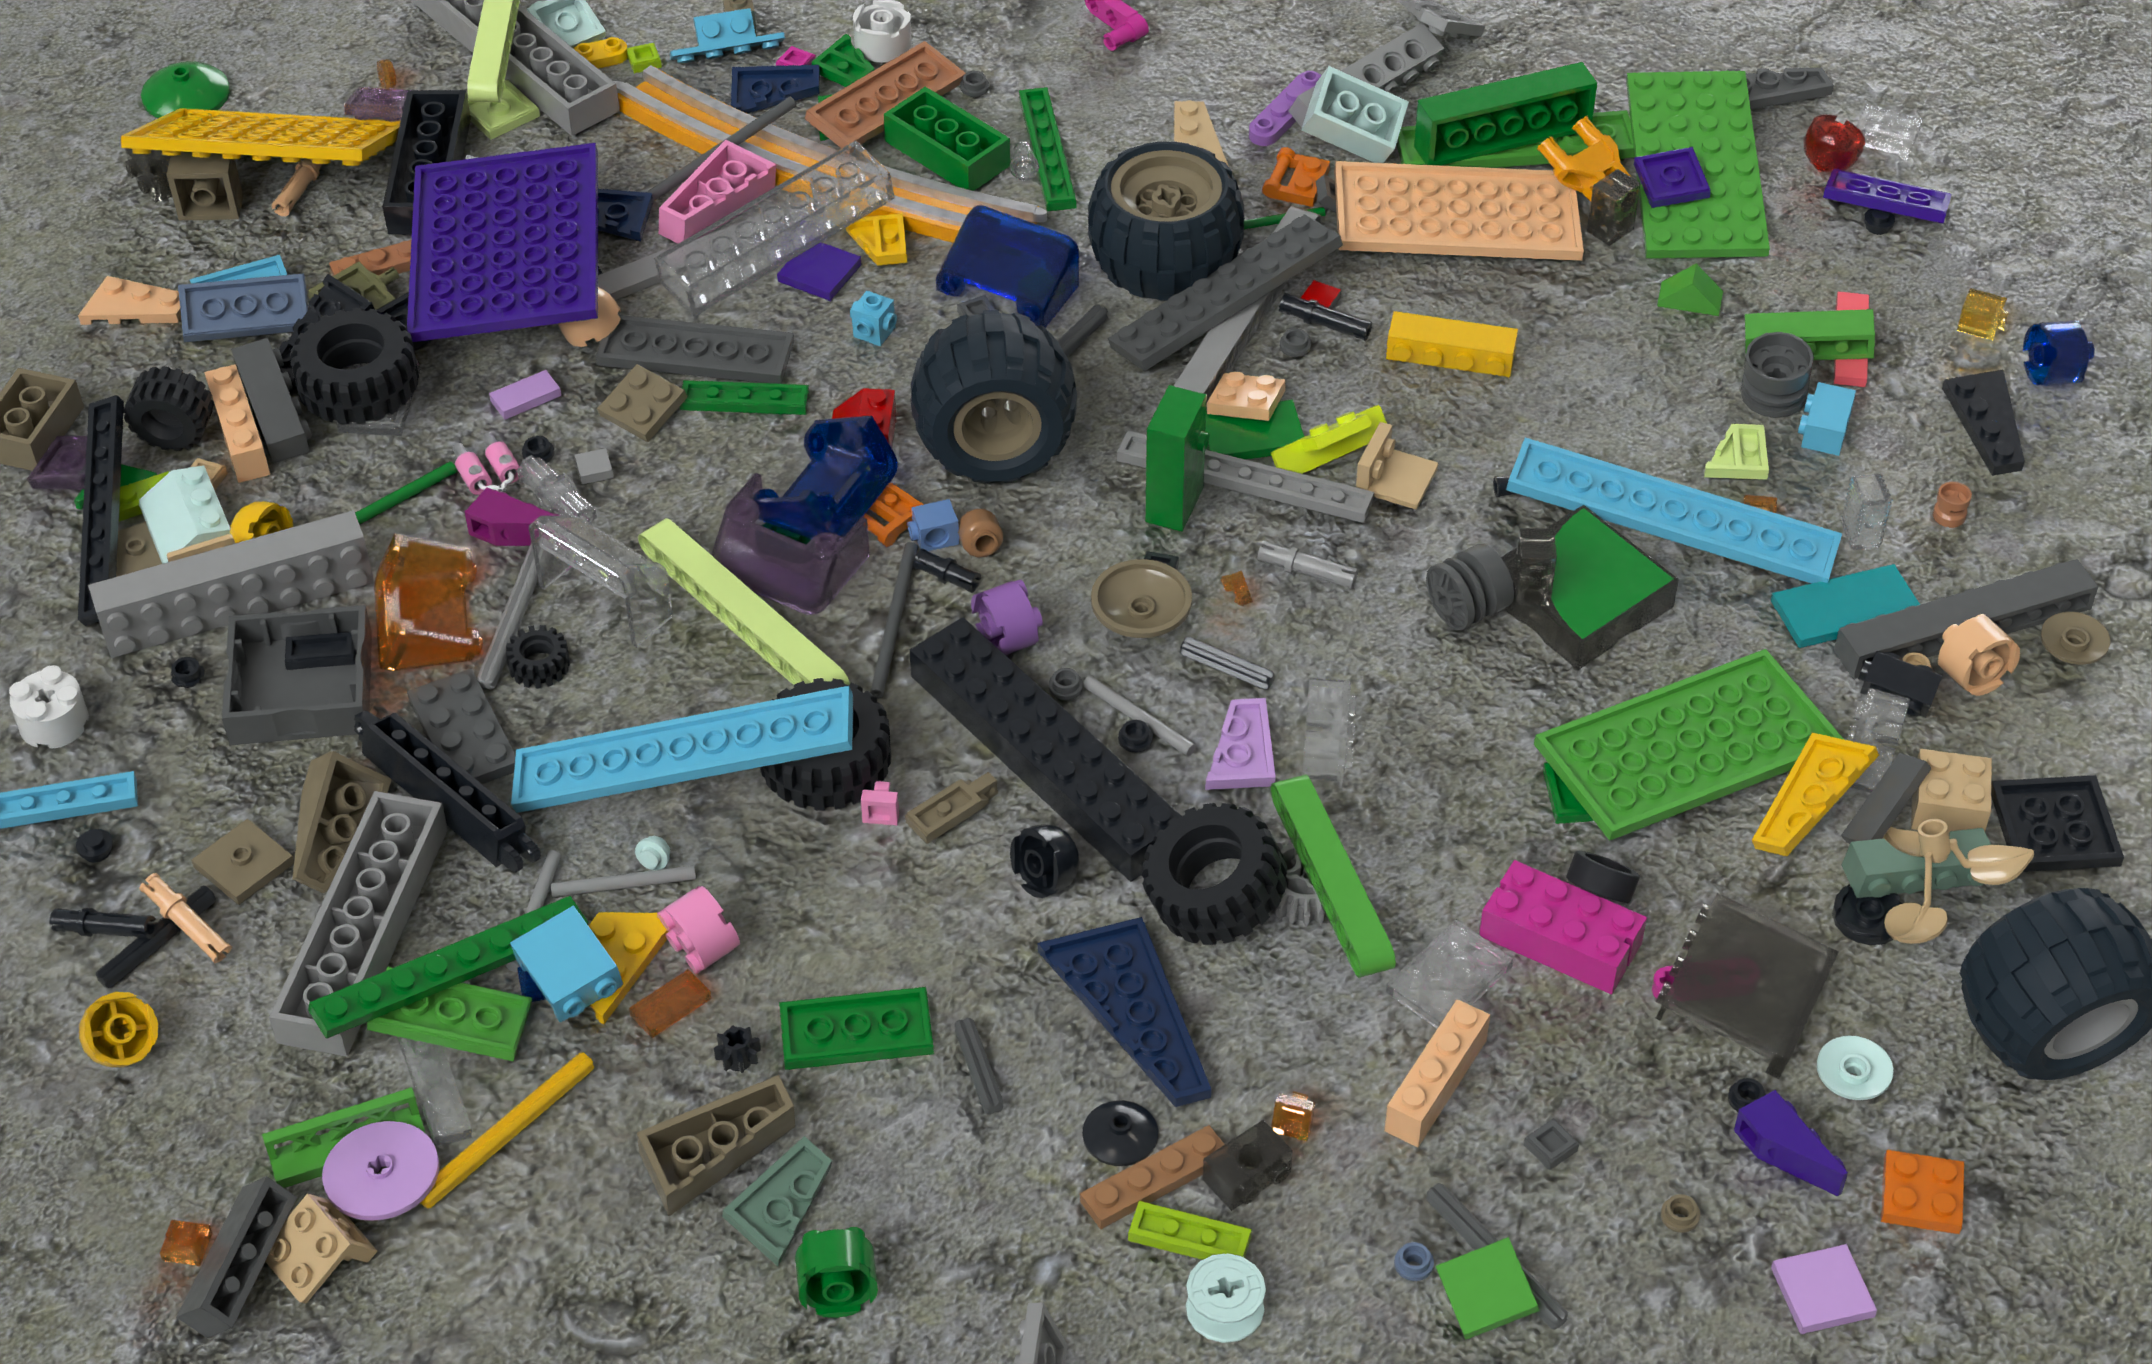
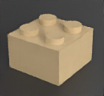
M1920 749L1918 759L1927 761L1931 770L1912 795L1911 829L1918 830V826L1926 820L1940 819L1946 822L1948 833L1950 831L1983 828L1985 831L1991 814L1992 758Z

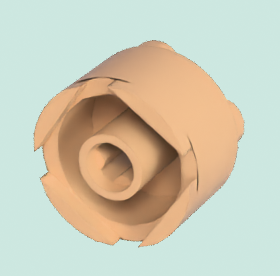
M1979 614L1966 620L1959 626L1953 624L1944 631L1942 635L1944 643L1939 652L1938 665L1964 690L1969 691L1972 695L1981 696L2001 686L2004 682L2000 678L2007 670L2011 674L2013 673L2020 659V648L1985 614Z

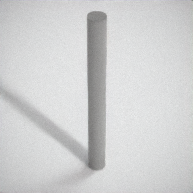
M1091 675L1086 677L1083 682L1084 688L1132 720L1145 722L1153 734L1186 756H1190L1194 752L1195 744Z
M555 850L548 851L525 914L543 907L561 859L559 852ZM517 960L506 964L507 969L510 971L518 972L521 969Z
M692 865L551 883L552 897H561L695 880V867Z

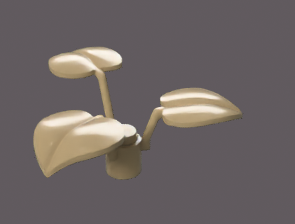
M1926 820L1918 826V832L1890 827L1883 837L1888 843L1908 855L1925 857V888L1923 905L1903 903L1893 907L1886 914L1884 921L1885 929L1893 940L1910 944L1930 941L1938 937L1945 930L1948 922L1946 911L1941 908L1930 907L1932 863L1945 861L1951 851H1953L1964 868H1971L1972 879L1983 884L2000 885L2014 880L2024 871L2034 857V850L2014 846L1984 845L1968 852V859H1966L1958 848L1957 840L1949 839L1948 826L1943 820Z

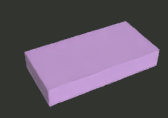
M544 370L491 392L489 396L491 403L506 420L560 397L561 390L547 370Z

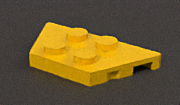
M598 912L588 925L617 965L623 985L611 996L601 998L590 1005L595 1012L596 1019L600 1023L605 1024L667 941L665 934L669 931L663 926L657 913Z

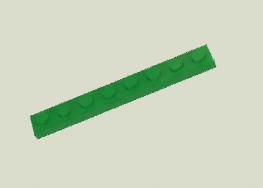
M568 896L309 1002L308 1011L325 1038L328 1039L515 961L516 958L510 942L573 905L587 925L589 922L572 897Z

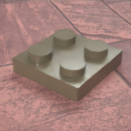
M636 364L597 410L601 417L649 442L687 399V395L684 389Z

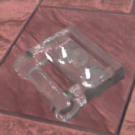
M1865 104L1852 133L1850 145L1858 148L1862 145L1899 155L1900 159L1908 161L1920 132L1923 119Z

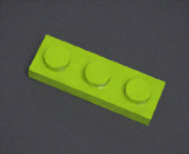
M1139 1201L1128 1231V1241L1201 1260L1212 1255L1227 1253L1245 1258L1252 1229Z

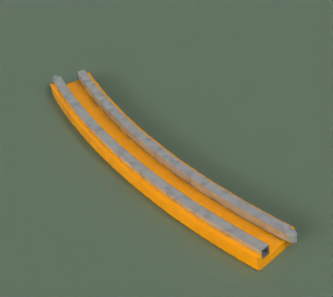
M651 65L643 70L644 82L636 87L621 81H614L617 86L620 112L701 154H704L757 119L683 83ZM769 124L738 145L776 164L775 186L862 217L903 213L904 230L980 250L1021 258L1037 223L1047 221V211L1037 205L992 196L896 170L833 149L772 124Z

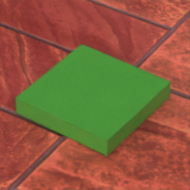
M1509 1237L1436 1265L1437 1272L1465 1340L1540 1311Z

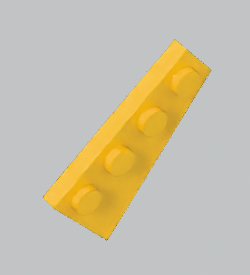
M1812 732L1752 839L1755 849L1787 857L1879 756L1876 746Z

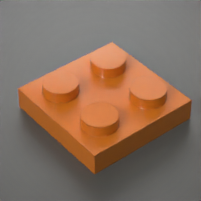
M1886 1150L1883 1168L1881 1222L1960 1235L1963 1223L1964 1161Z

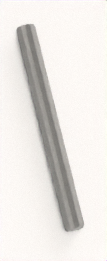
M535 536L531 542L478 674L477 680L482 689L492 690L496 687L507 659L506 645L510 643L511 636H516L551 548L550 540L546 536Z

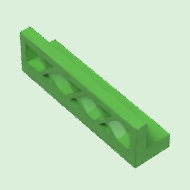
M412 1087L262 1134L276 1183L286 1188L321 1177L324 1163L333 1147L347 1134L362 1126L376 1122L396 1121L413 1125L426 1133ZM406 1103L409 1104L407 1108L395 1112L390 1111L393 1107ZM368 1117L366 1121L352 1123L355 1119ZM331 1129L328 1133L316 1135L320 1130ZM288 1140L293 1141L289 1145L277 1149L274 1148L275 1144Z

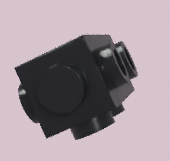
M1876 651L1872 662L1865 660L1858 679L1864 681L1860 693L1866 695L1872 702L1878 704L1888 703L1898 707L1906 715L1913 717L1920 715L1926 718L1942 675L1937 674L1934 669L1928 666H1915L1907 663L1894 653Z

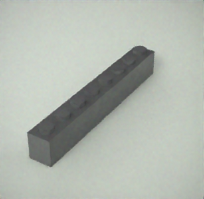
M2078 559L2057 563L2048 568L2034 572L2029 571L2023 575L2006 580H1998L1993 584L1976 589L1971 588L1948 597H1940L1921 605L1909 606L1903 610L1886 615H1878L1866 621L1850 623L1839 628L1834 652L1851 677L1857 679L1865 660L1872 662L1876 651L1894 653L1901 658L1908 653L1916 652L1928 658L1939 654L1944 643L1942 635L1953 624L1959 626L1968 619L1979 614H1985L2006 634L2043 624L2049 617L2057 613H2080L2092 609L2099 586Z

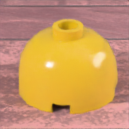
M253 502L242 507L235 515L230 525V534H232L235 543L292 528L293 519L289 510L286 507L279 506L277 503Z
M113 992L98 998L86 1009L79 1023V1040L83 1051L94 1062L105 1067L124 1068L141 1061L150 1052L158 1038V1021L154 1010L148 1003L144 1004L142 1000L136 998L137 995L130 992Z

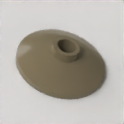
M2061 612L2052 615L2044 622L2041 629V641L2046 650L2054 657L2071 664L2085 665L2101 660L2107 654L2111 643L2110 635L2102 623L2089 615L2079 612Z

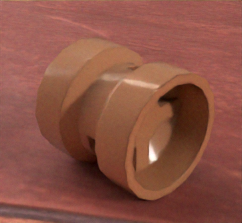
M1952 481L1942 484L1939 488L1937 502L1933 510L1934 520L1944 527L1954 528L1961 526L1966 520L1967 507L1971 501L1972 493L1970 489L1960 482Z

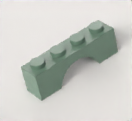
M1983 828L1949 832V839L1957 840L1958 848L1966 859H1968V852L1984 845H1991ZM1884 838L1850 843L1841 865L1857 898L1882 897L1890 895V893L1912 894L1924 891L1925 857L1903 853L1894 848ZM1953 851L1950 852L1945 861L1932 863V890H1946L1952 887L1970 885L1980 886L1983 883L1972 879L1971 868H1964Z

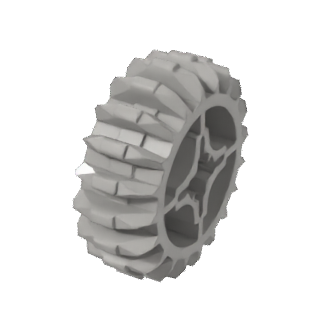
M1289 840L1287 846L1277 843L1287 866V875L1285 877L1287 881L1286 890L1283 895L1279 894L1281 902L1276 909L1278 920L1287 916L1291 925L1296 920H1302L1307 927L1311 920H1315L1321 926L1324 917H1328L1291 840Z

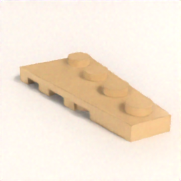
M1175 101L1174 141L1204 148L1214 153L1215 158L1227 164L1204 101Z

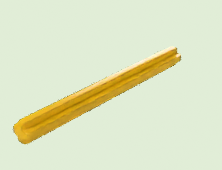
M580 1052L443 1167L438 1173L432 1190L420 1204L427 1209L432 1208L594 1069L592 1059L584 1052Z

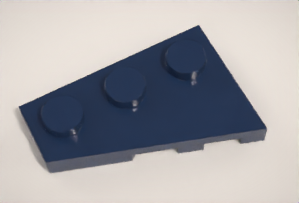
M819 65L732 67L731 106L745 113L776 106L790 96L794 100H799L820 94Z

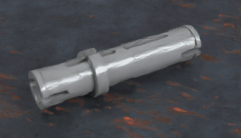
M1265 540L1262 541L1257 555V561L1285 568V572L1292 573L1295 571L1348 587L1349 589H1353L1358 575L1357 568L1344 566L1299 552V548L1296 547L1289 549Z

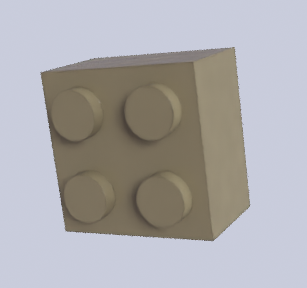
M181 151V155L170 157L167 178L179 221L239 219L244 195L235 159H224L222 154L211 153L210 157H193L192 152Z

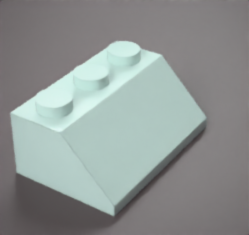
M205 466L171 470L139 499L140 509L162 564L168 563L166 555L169 552L230 534V526Z

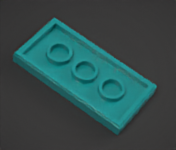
M1895 564L1829 579L1828 583L1820 581L1774 592L1771 597L1773 606L1799 648L1837 639L1839 628L1850 623H1859L1875 618L1878 615H1886L1903 610L1909 606L1920 605Z

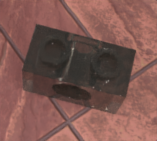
M1262 1120L1203 1159V1181L1232 1211L1241 1204H1249L1254 1201L1260 1192L1270 1185H1277L1283 1182L1291 1172L1293 1150Z

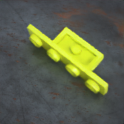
M1376 405L1357 414L1354 411L1338 416L1336 418L1337 423L1330 426L1325 423L1309 430L1310 435L1271 452L1275 466L1303 474L1369 444L1379 423H1387L1381 407Z

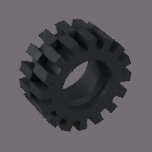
M534 625L528 626L529 632L526 633L523 629L519 630L518 637L512 635L510 643L506 645L509 672L511 677L515 678V682L518 684L523 682L524 687L530 688L531 684L535 683V688L539 689L542 688L541 683L546 682L547 687L553 685V679L558 682L563 679L562 674L566 675L569 671L568 666H570L566 639L564 640V635L561 632L557 634V630L553 627L547 631L546 625H540L539 630H535ZM537 653L549 654V656L541 660L527 659L529 656Z

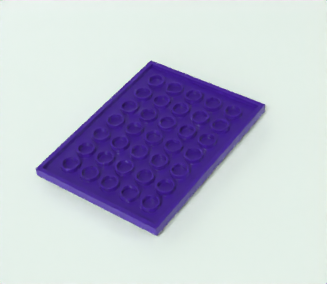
M596 143L415 166L407 331L410 333L413 342L598 318V150Z

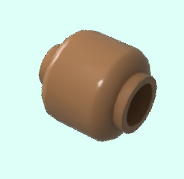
M974 509L961 517L958 522V535L963 548L970 555L987 557L999 550L1003 542V532L997 517L991 511Z

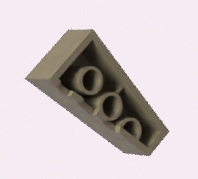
M777 1075L637 1132L639 1154L668 1216L675 1213L795 1127L794 1104L780 1076Z

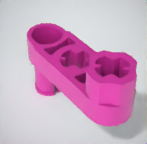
M1085 0L1088 10L1114 29L1103 36L1105 38L1103 39L1104 44L1110 51L1116 50L1129 41L1135 42L1148 34L1149 27L1146 20L1122 0Z

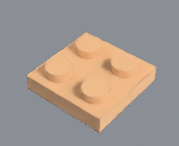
M1241 372L1224 373L1207 402V414L1269 421L1286 391L1285 379H1277L1270 375L1249 376Z

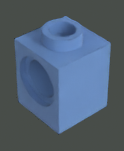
M950 499L911 507L912 521L907 522L908 532L911 541L917 540L920 549L932 551L959 544V524Z

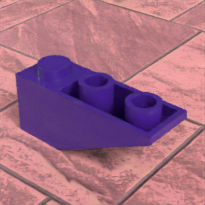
M1776 1090L1739 1109L1734 1132L1758 1159L1835 1196L1842 1194L1848 1174L1840 1158L1830 1153L1821 1142L1818 1133L1814 1129L1808 1128L1797 1115L1794 1106L1789 1101H1785Z

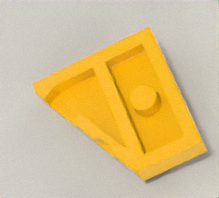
M903 213L845 219L848 234L877 266L907 263Z

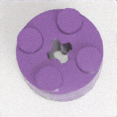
M1022 580L1010 581L973 595L971 600L972 614L978 612L981 621L975 624L976 629L1004 655L1030 647L1039 641L1037 627L1043 625L1042 616L1037 607H1031L1027 588Z

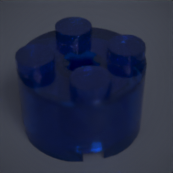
M2079 320L2033 324L2028 328L2024 337L2023 351H2028L2029 361H2024V367L2028 378L2034 385H2063L2082 383L2084 381L2088 363L2094 357L2095 348L2093 342L2087 340Z

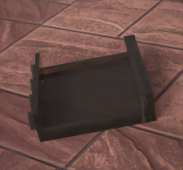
M1717 893L1711 906L1706 903L1703 904L1695 920V923L1701 925L1699 931L1691 929L1683 944L1682 949L1688 951L1685 958L1678 955L1669 973L1670 976L1675 978L1673 984L1665 982L1655 1001L1662 1005L1656 1019L1661 1021L1666 1009L1677 1013L1770 1059L1771 1061L1765 1073L1779 1079L1792 1056L1839 951Z

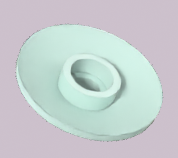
M1841 1036L1832 1039L1822 1047L1817 1058V1072L1825 1086L1835 1094L1852 1100H1868L1881 1095L1888 1089L1893 1078V1064L1886 1051L1875 1042L1859 1036Z

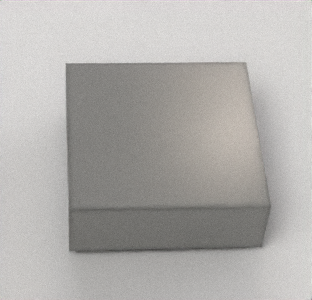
M606 448L575 454V461L582 484L614 478Z

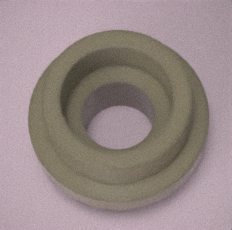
M1678 1194L1664 1202L1661 1209V1219L1666 1227L1675 1232H1689L1697 1227L1700 1220V1210L1691 1197ZM1675 1214H1682L1685 1217H1678Z

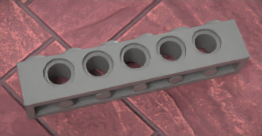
M1422 22L1341 71L1392 94L1399 84L1403 82L1409 84L1419 75V72L1423 70L1429 72L1439 63L1438 57L1444 50V47ZM1315 86L1298 95L1288 111L1301 128Z

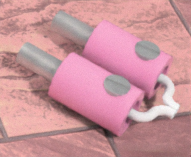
M490 432L483 435V441L487 446L485 456L502 482L501 488L497 485H492L489 474L474 452H467L462 443H456L453 446V451L457 456L455 466L470 492L475 495H480L487 487L498 492L506 491V485L516 482L522 475V469L507 444L501 441L497 442Z

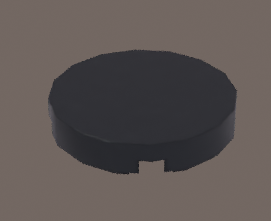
M1849 884L1843 887L1836 895L1832 916L1836 927L1844 936L1857 943L1882 945L1893 940L1885 929L1884 921L1886 914L1893 907L1902 903L1899 901L1900 896L1897 893H1890V895L1882 897L1857 898Z

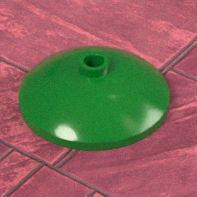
M185 61L165 66L156 71L143 85L141 99L145 110L158 119L180 108L218 110L227 101L230 87L226 75L218 68L202 62Z

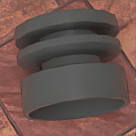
M1783 332L1765 333L1755 338L1748 345L1745 355L1741 386L1743 402L1752 411L1767 417H1787L1798 412L1806 404L1814 357L1809 345L1803 339Z
M1484 543L1476 544L1460 552L1456 558H1448L1443 563L1431 566L1426 575L1427 591L1433 607L1440 618L1455 630H1464L1470 627L1471 624L1480 622L1484 616H1492L1508 608L1514 600L1513 580L1507 566L1500 555Z

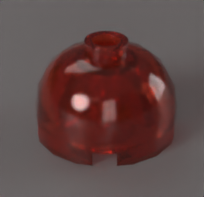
M1835 115L1815 117L1803 139L1805 155L1810 163L1822 172H1832L1833 169L1845 171L1851 168L1861 156L1866 143L1862 132L1853 123L1847 120L1844 124L1835 121L1837 118Z

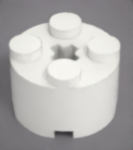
M873 0V5L864 7V4H862L855 10L853 14L855 49L859 48L866 60L888 63L911 49V17L909 11L906 12L904 10L903 4L895 0Z
M47 666L42 671L33 673L10 687V707L21 737L29 745L38 747L37 744H48L49 748H59L72 743L84 732V724L86 720L88 721L89 714L80 686L72 675L61 671L58 666Z

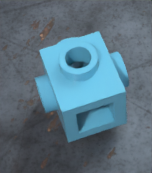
M866 291L858 301L853 303L850 310L853 337L881 346L896 328L897 315L894 310V300Z

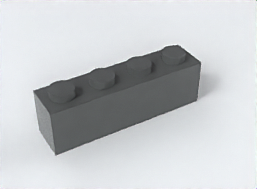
M268 338L232 348L231 351L272 463L274 464L310 452L306 439L312 438L306 419L299 420L298 415L303 414L297 395L291 397L289 391L294 390L288 372L281 373L279 368L284 366L279 348L272 349Z
M267 1176L242 1187L176 1318L206 1338L232 1329L297 1198Z

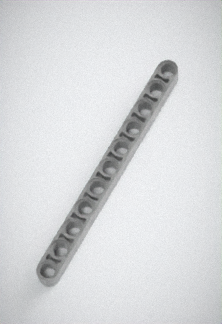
M1291 206L1274 232L1279 231L1304 214L1321 224V215ZM1288 281L1210 329L1174 386L1207 394V409V402L1223 374L1230 373Z

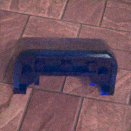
M977 205L966 215L937 274L936 291L955 297L965 290L966 284L1016 301L1019 314L1030 317V321L1034 322L1035 326L1043 325L1046 328L1079 287L1078 245L1071 237L983 205Z
M873 416L815 420L804 436V448L811 459L810 463L782 497H779L772 489H760L748 502L755 516L763 522L826 545L842 543L897 473L898 462L896 455Z

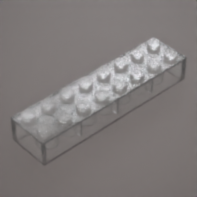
M855 140L656 256L654 260L660 282L695 317L895 199L890 172Z

